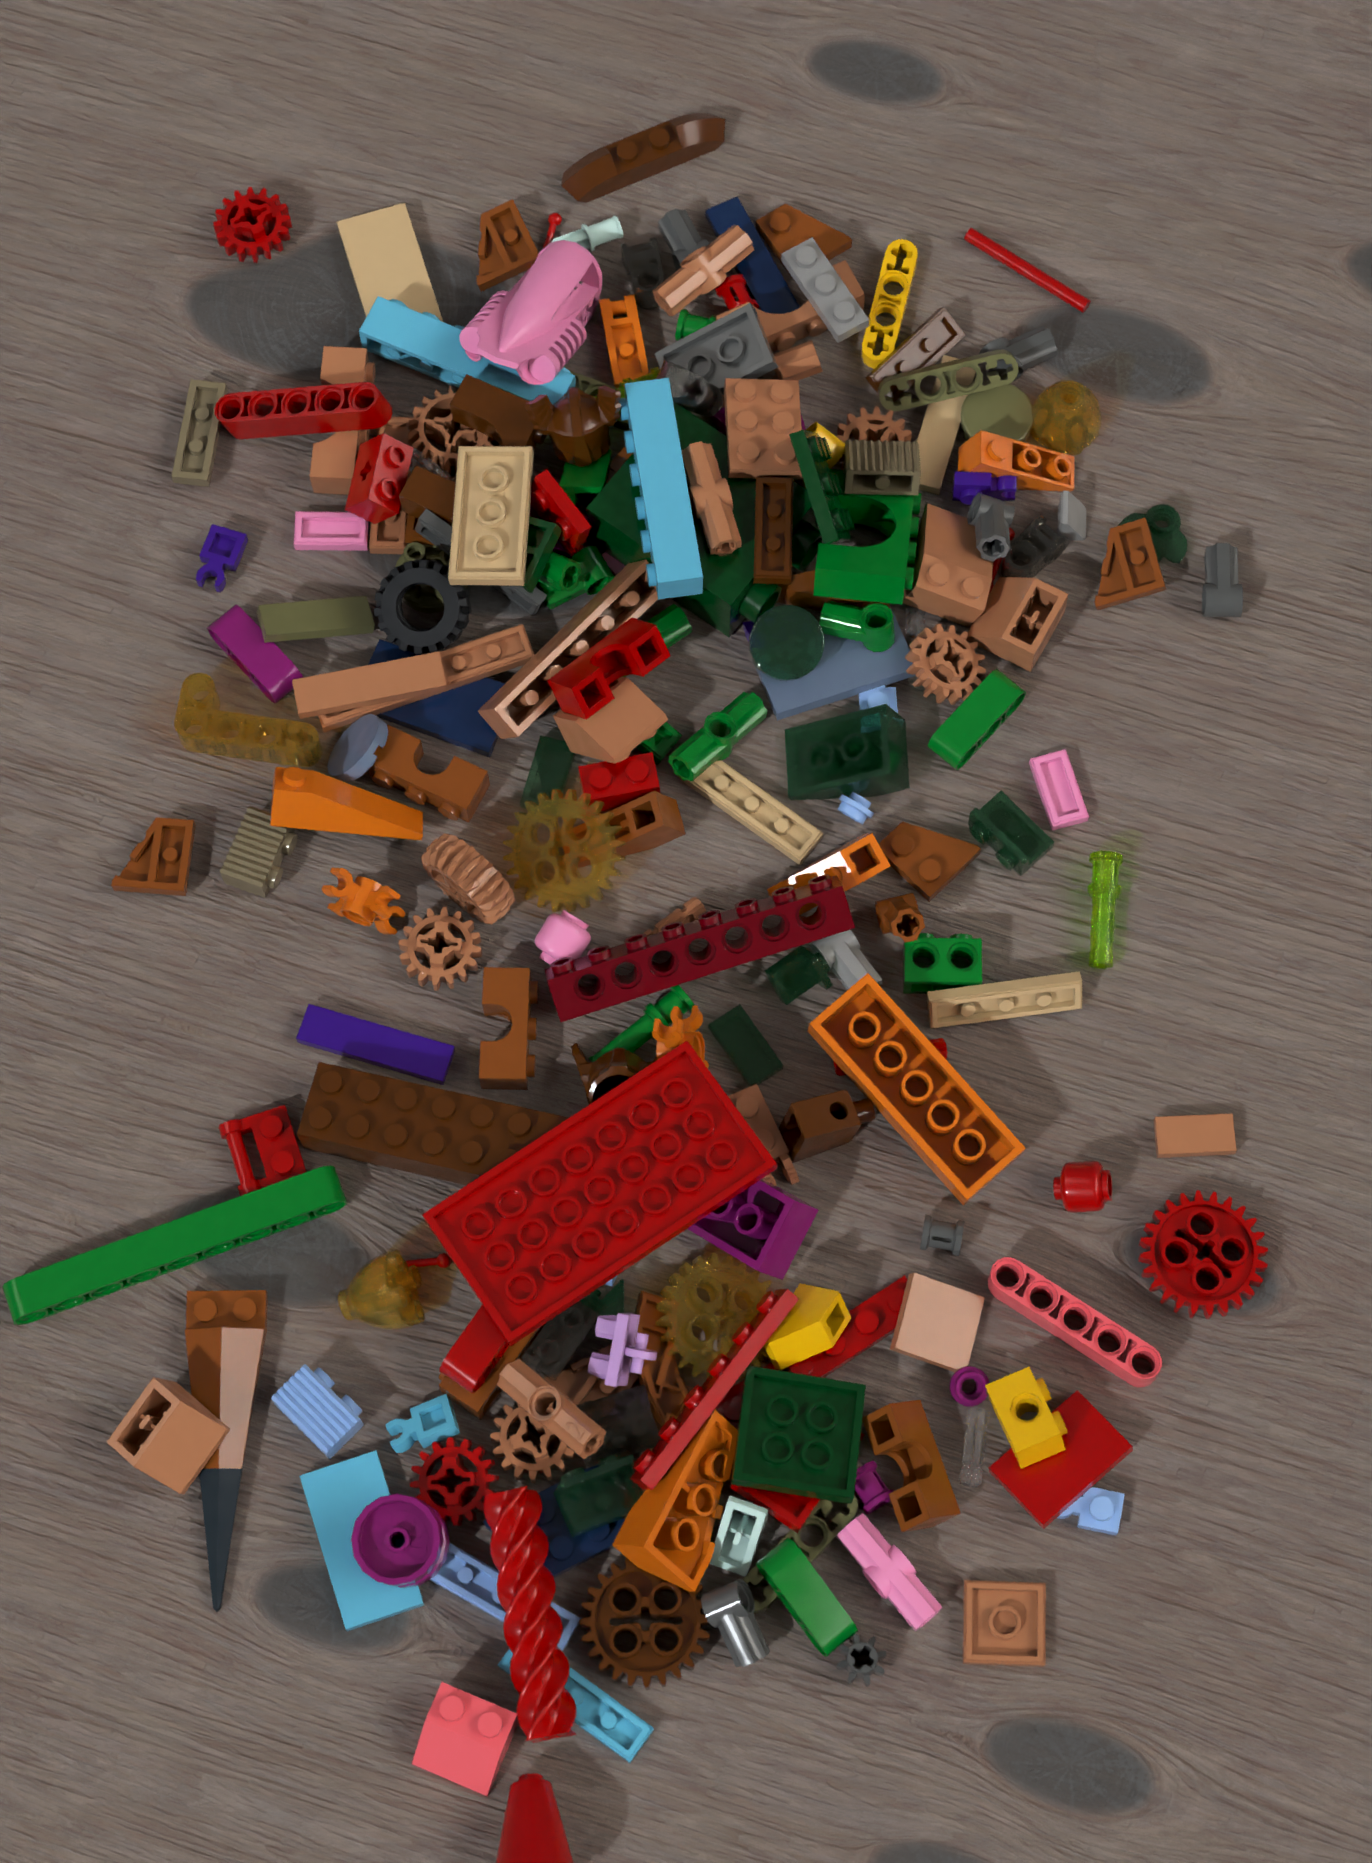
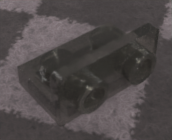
M578 1301L544 1325L523 1355L522 1361L540 1376L544 1374L548 1378L556 1380L596 1324L599 1316L598 1313Z
M645 1385L625 1389L619 1393L576 1405L607 1432L604 1436V1443L598 1451L583 1459L587 1468L639 1453L646 1449H652L661 1439L658 1436L660 1429L651 1408Z

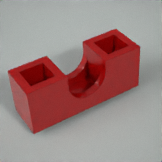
M631 617L547 681L563 712L587 720L615 699L609 687L613 681L632 674L644 677L671 655L657 625Z

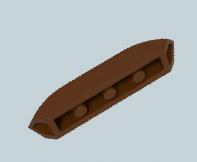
M706 113L683 115L589 153L569 167L563 173L561 186L577 201L587 203L713 152L724 142L725 118Z

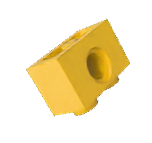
M1030 1367L985 1385L990 1403L1021 1469L1065 1450L1061 1435L1068 1433L1058 1410L1051 1413L1046 1402L1052 1398L1042 1377L1035 1380ZM1026 1412L1038 1413L1031 1420L1020 1419Z

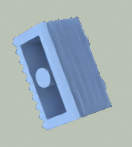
M305 1364L272 1395L271 1399L276 1407L328 1459H331L364 1426L362 1420L358 1417L363 1411L347 1394L340 1399L330 1389L335 1383L320 1367L313 1372Z

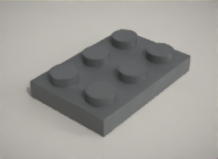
M751 303L655 353L663 377L669 378L673 403L675 404L676 402L689 412H693L724 396L725 378L757 379L778 368L757 312Z

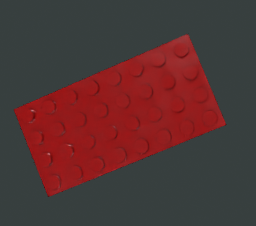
M685 1041L429 1209L422 1216L509 1345L512 1346L775 1171L777 1163L690 1043Z

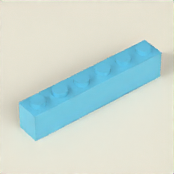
M378 296L359 330L362 348H367V351L458 388L466 374L527 401L534 400L540 394L547 395L550 402L554 404L564 396L569 388L576 387L575 375L571 374L564 367L551 382L543 385H532L523 381L518 372L513 368L496 364L485 357L478 362L473 361L467 356L460 343V333L464 329L463 326H451L441 322L435 315L428 312L419 313L409 309L404 303L396 299L387 300Z
M669 378L625 383V398H620L619 401L621 404L620 417L621 421L628 420L630 431H624V440L627 454L634 453L635 463L629 464L632 487L639 486L641 497H635L637 519H645L646 530L640 531L643 553L650 552L652 561L651 564H646L649 587L656 586L658 600L703 594V573Z

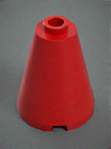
M523 1774L518 1777V1781L511 1784L496 1863H574L552 1784L550 1781L544 1780L541 1774Z

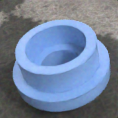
M851 792L849 797L841 794L839 798L841 803L837 808L838 811L862 825L867 817L872 818L874 813L868 809L871 802L854 792Z

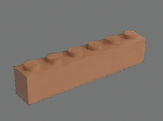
M647 560L627 564L478 710V713L501 739L519 737L556 700L547 681L631 617L638 619L658 600L656 586L649 587L646 564L649 563Z

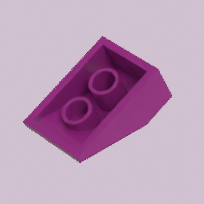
M761 1179L689 1227L688 1230L753 1269L783 1280L819 1210L785 1190Z

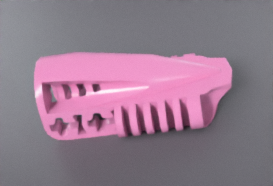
M560 240L549 243L539 252L534 264L509 292L504 290L496 292L461 331L460 343L467 356L476 362L485 357L496 364L513 368L518 372L521 379L528 384L543 385L551 382L586 340L585 325L590 321L597 308L602 289V272L597 260L586 248L575 242Z

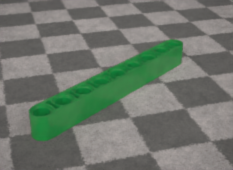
M329 1165L322 1166L16 1277L6 1282L2 1288L14 1324H29L334 1213L345 1207L347 1200L335 1167Z

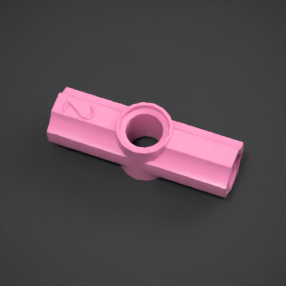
M864 1513L852 1520L837 1534V1539L864 1569L862 1573L870 1585L882 1598L890 1600L899 1614L904 1617L915 1631L924 1626L943 1608L915 1575L916 1570L907 1557L895 1545L891 1546L885 1540L880 1531L869 1521V1518Z

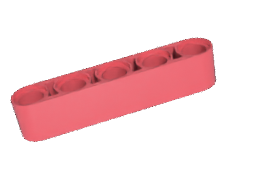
M1004 1257L993 1264L988 1278V1288L996 1299L1128 1384L1135 1387H1146L1154 1382L1162 1367V1358L1153 1346L1019 1260L1012 1257ZM1008 1271L1016 1277L1017 1283L1014 1286L1005 1287L998 1282L996 1275L1000 1272ZM1035 1293H1043L1049 1298L1051 1305L1047 1308H1037L1031 1303L1030 1296ZM1070 1314L1079 1316L1084 1322V1328L1080 1330L1069 1329L1065 1325L1064 1317ZM1102 1336L1112 1337L1118 1344V1350L1114 1352L1103 1351L1098 1344V1339ZM1136 1358L1147 1359L1152 1366V1372L1148 1374L1136 1372L1132 1366V1360Z

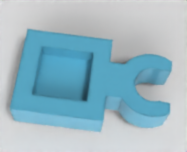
M447 1394L410 1408L411 1419H393L385 1425L391 1436L402 1433L399 1438L390 1441V1445L396 1453L406 1452L413 1446L415 1441H419L422 1447L426 1448L431 1446L434 1441L441 1442L448 1437L460 1434L452 1401Z

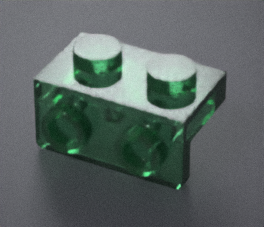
M1002 791L997 793L980 810L975 807L969 814L968 825L970 826L969 831L979 843H987L996 852L995 855L1000 864L1007 870L1011 871L1014 869L1020 876L1054 846V841Z
M614 1454L598 1462L597 1468L587 1472L583 1468H577L561 1477L562 1481L558 1484L553 1494L572 1538L627 1517L630 1509L643 1494L642 1489L630 1479L634 1474L633 1466L636 1463L633 1454L621 1458L620 1454Z

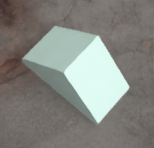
M729 1496L715 1540L713 1557L709 1564L745 1577L749 1572L768 1519V1509Z

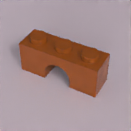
M387 725L388 736L386 744L383 748L377 747L373 753L377 756L376 761L368 769L371 779L385 789L395 787L405 792V796L417 804L424 805L426 802L437 807L443 816L451 820L457 821L460 818L470 822L490 786L488 771L454 756L449 766L443 772L435 775L425 774L417 768L424 755L421 740Z
M484 967L482 1006L484 1015L504 1017L512 1024L510 1032L500 1040L480 1041L479 1081L481 1089L528 1090V1078H535L536 1055L529 1054V1042L537 1040V1018L530 1016L531 1004H538L539 985L538 981H532L530 968Z
M921 1400L890 1403L862 1418L875 1456L888 1455L892 1457L902 1470L904 1477L903 1487L889 1494L901 1532L932 1528L961 1514Z

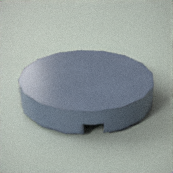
M372 713L364 715L353 722L336 742L329 756L327 765L329 774L335 779L344 780L346 783L361 777L375 763L377 756L373 753L377 747L383 748L386 744L388 736L387 723Z

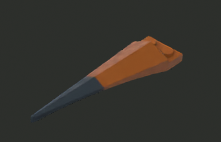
M266 1290L187 1291L185 1337L191 1395L231 1429L199 1473L212 1602L216 1612L220 1610L240 1481L267 1334L268 1292Z

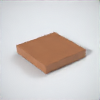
M915 1272L909 1274L890 1350L952 1372L968 1366L985 1297Z
M964 1580L963 1664L1045 1667L1046 1583Z

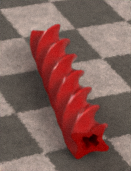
M522 1486L508 1491L486 1494L484 1498V1515L493 1531L490 1551L493 1562L499 1571L497 1595L501 1606L506 1612L503 1625L504 1637L513 1653L510 1675L513 1685L520 1695L517 1704V1719L521 1729L527 1736L525 1741L539 1743L577 1735L571 1729L576 1718V1704L572 1695L564 1687L569 1677V1662L563 1651L557 1646L563 1633V1624L556 1610L550 1605L556 1592V1583L551 1572L543 1565L549 1552V1542L544 1531L537 1525L542 1512V1500L536 1490H527L528 1486Z

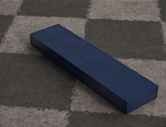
M736 196L705 210V217L717 237L731 226L738 225L752 240L754 251L734 266L737 274L744 276L746 280L745 287L750 297L757 301L759 310L771 314H785L800 308L738 197Z

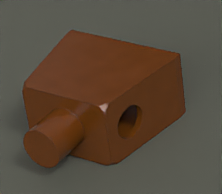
M841 1090L791 1103L779 1126V1131L789 1150L790 1159L794 1163L851 1142L861 1124L875 1120V1111L869 1098L852 1102L849 1092Z

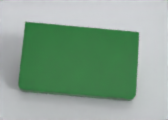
M609 449L606 454L588 466L579 467L565 462L560 486L578 509L583 493H599L605 487L612 460V450Z

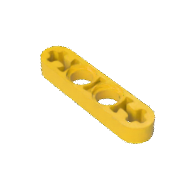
M898 239L888 245L871 306L869 327L865 330L861 357L863 362L873 369L896 349L917 265L916 246L906 239ZM899 253H904L906 258L903 260L902 270H895ZM889 282H897L902 285L903 291L898 295H890L884 291L883 287ZM881 313H890L895 317L896 321L890 326H882L877 323L876 317ZM879 336L884 338L883 351L880 352L879 356L873 355V350L876 348Z

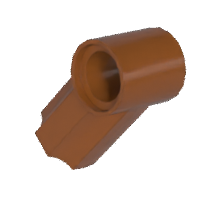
M913 893L875 901L876 915L882 934L892 933L894 936L902 938L904 942L918 939L919 933L925 928V924Z

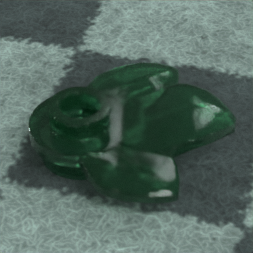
M1160 504L1150 508L1146 514H1130L1119 523V525H1123L1146 517L1159 563L1165 557L1167 560L1179 564L1185 557L1188 545L1187 539L1179 530L1181 519L1173 507ZM1162 520L1168 524V527L1162 528L1155 523Z

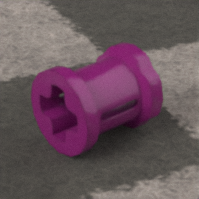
M874 1460L859 1467L856 1473L855 1490L865 1504L863 1510L866 1514H870L891 1501L889 1494L894 1492L893 1489L888 1490L876 1471L877 1464Z

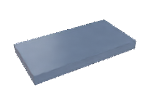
M893 611L895 642L892 647L883 652L870 651L861 641L819 632L752 654L754 666L776 719L781 720L883 685L886 686L916 676L906 672L913 663L905 659V655L910 649Z

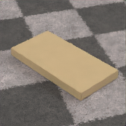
M405 203L337 221L341 240L366 317L379 296L387 300H399L409 309L419 313H431L443 322Z
M459 446L448 573L450 585H525L534 459L532 446Z

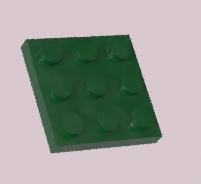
M808 430L789 434L823 543L839 544L851 540L849 531L854 530V524L848 508H842L838 498L839 495L843 494V489L837 473L833 474L830 472L827 460L832 459V455L826 438H821L818 433Z
M747 1366L731 1485L851 1504L854 1499L866 1385Z

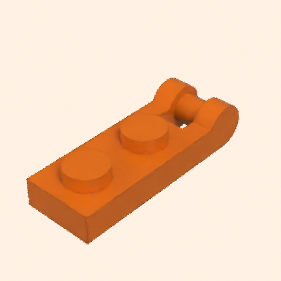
M634 294L623 296V300L610 301V298L599 299L614 387L625 390V383L650 380ZM626 314L624 318L613 319L614 315Z

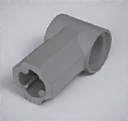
M851 929L809 943L819 963L827 971L832 970L846 990L850 989L867 973L879 985L882 984L883 979L860 951V944Z

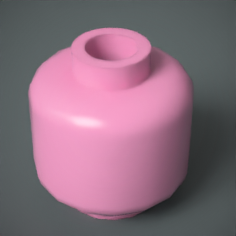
M565 910L561 914H550L534 940L535 945L542 950L539 958L550 965L554 961L565 957H572L573 960L581 958L591 941V935L587 931L589 925Z

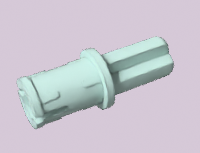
M614 215L612 218L590 226L582 224L581 229L557 237L551 242L560 240L571 241L592 252L598 245L617 238H623V230L617 216Z

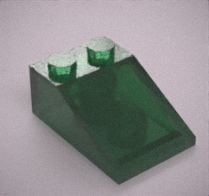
M887 704L785 729L788 798L792 801L840 798L841 794L849 797L851 792L861 797H877L910 789L905 719Z

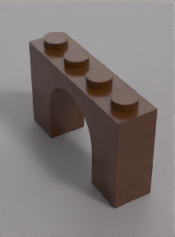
M468 374L464 377L450 403L453 421L491 437L499 446H532L534 450L537 443L541 445L547 435L539 433L538 430H534V424L528 420L530 415L525 409V404L530 401ZM416 465L399 495L402 511L419 518L425 509H428L452 526L456 482Z

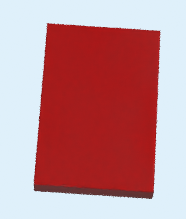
M1078 1390L1053 1411H1059L1068 1432L1061 1435L1065 1446L1064 1451L1021 1469L1012 1448H1010L988 1467L992 1476L1043 1529L1133 1451V1446Z

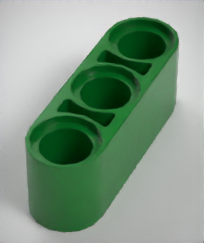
M995 669L937 729L928 742V748L955 770H959L1018 708L1025 698L1026 691L1001 671Z
M789 1537L756 1562V1566L823 1656L827 1657L858 1632L850 1616L801 1549Z

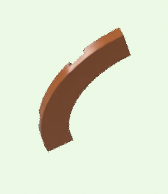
M641 1290L638 1294L634 1313L640 1315L637 1332L649 1334L646 1349L656 1351L657 1357L655 1361L644 1359L642 1374L637 1375L652 1414L662 1428L671 1417L677 1418L686 1407L683 1404V1400L689 1393L683 1377L680 1376L675 1358L674 1332L679 1303ZM733 1465L730 1474V1479L723 1482L729 1486H731Z

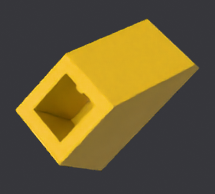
M801 1283L798 1285L793 1294L799 1300L764 1344V1348L775 1369L782 1370L826 1351L835 1345L851 1320L850 1313L839 1291Z

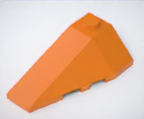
M275 767L270 826L422 841V811L314 770H304L298 767Z
M714 1409L653 1490H645L630 1509L612 1544L638 1568L689 1592L696 1591L713 1557L715 1543L710 1542L715 1519H721L723 1506L719 1505L723 1482L730 1479L735 1456L738 1430L717 1410Z

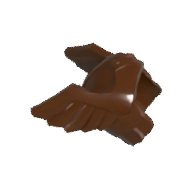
M604 385L598 388V396L596 398L586 394L578 387H571L554 404L550 402L547 395L540 394L534 400L526 403L525 409L530 415L528 420L534 424L533 429L538 430L543 435H550L557 458L569 464L584 467L598 460L609 450L611 444L609 426L615 425L617 419L620 418L621 404L619 401L621 392Z
M575 1043L571 1046L572 1055L589 1104L657 1060L656 1055L652 1062H646L625 1048H615L602 1055L596 1061L587 1062L579 1045Z

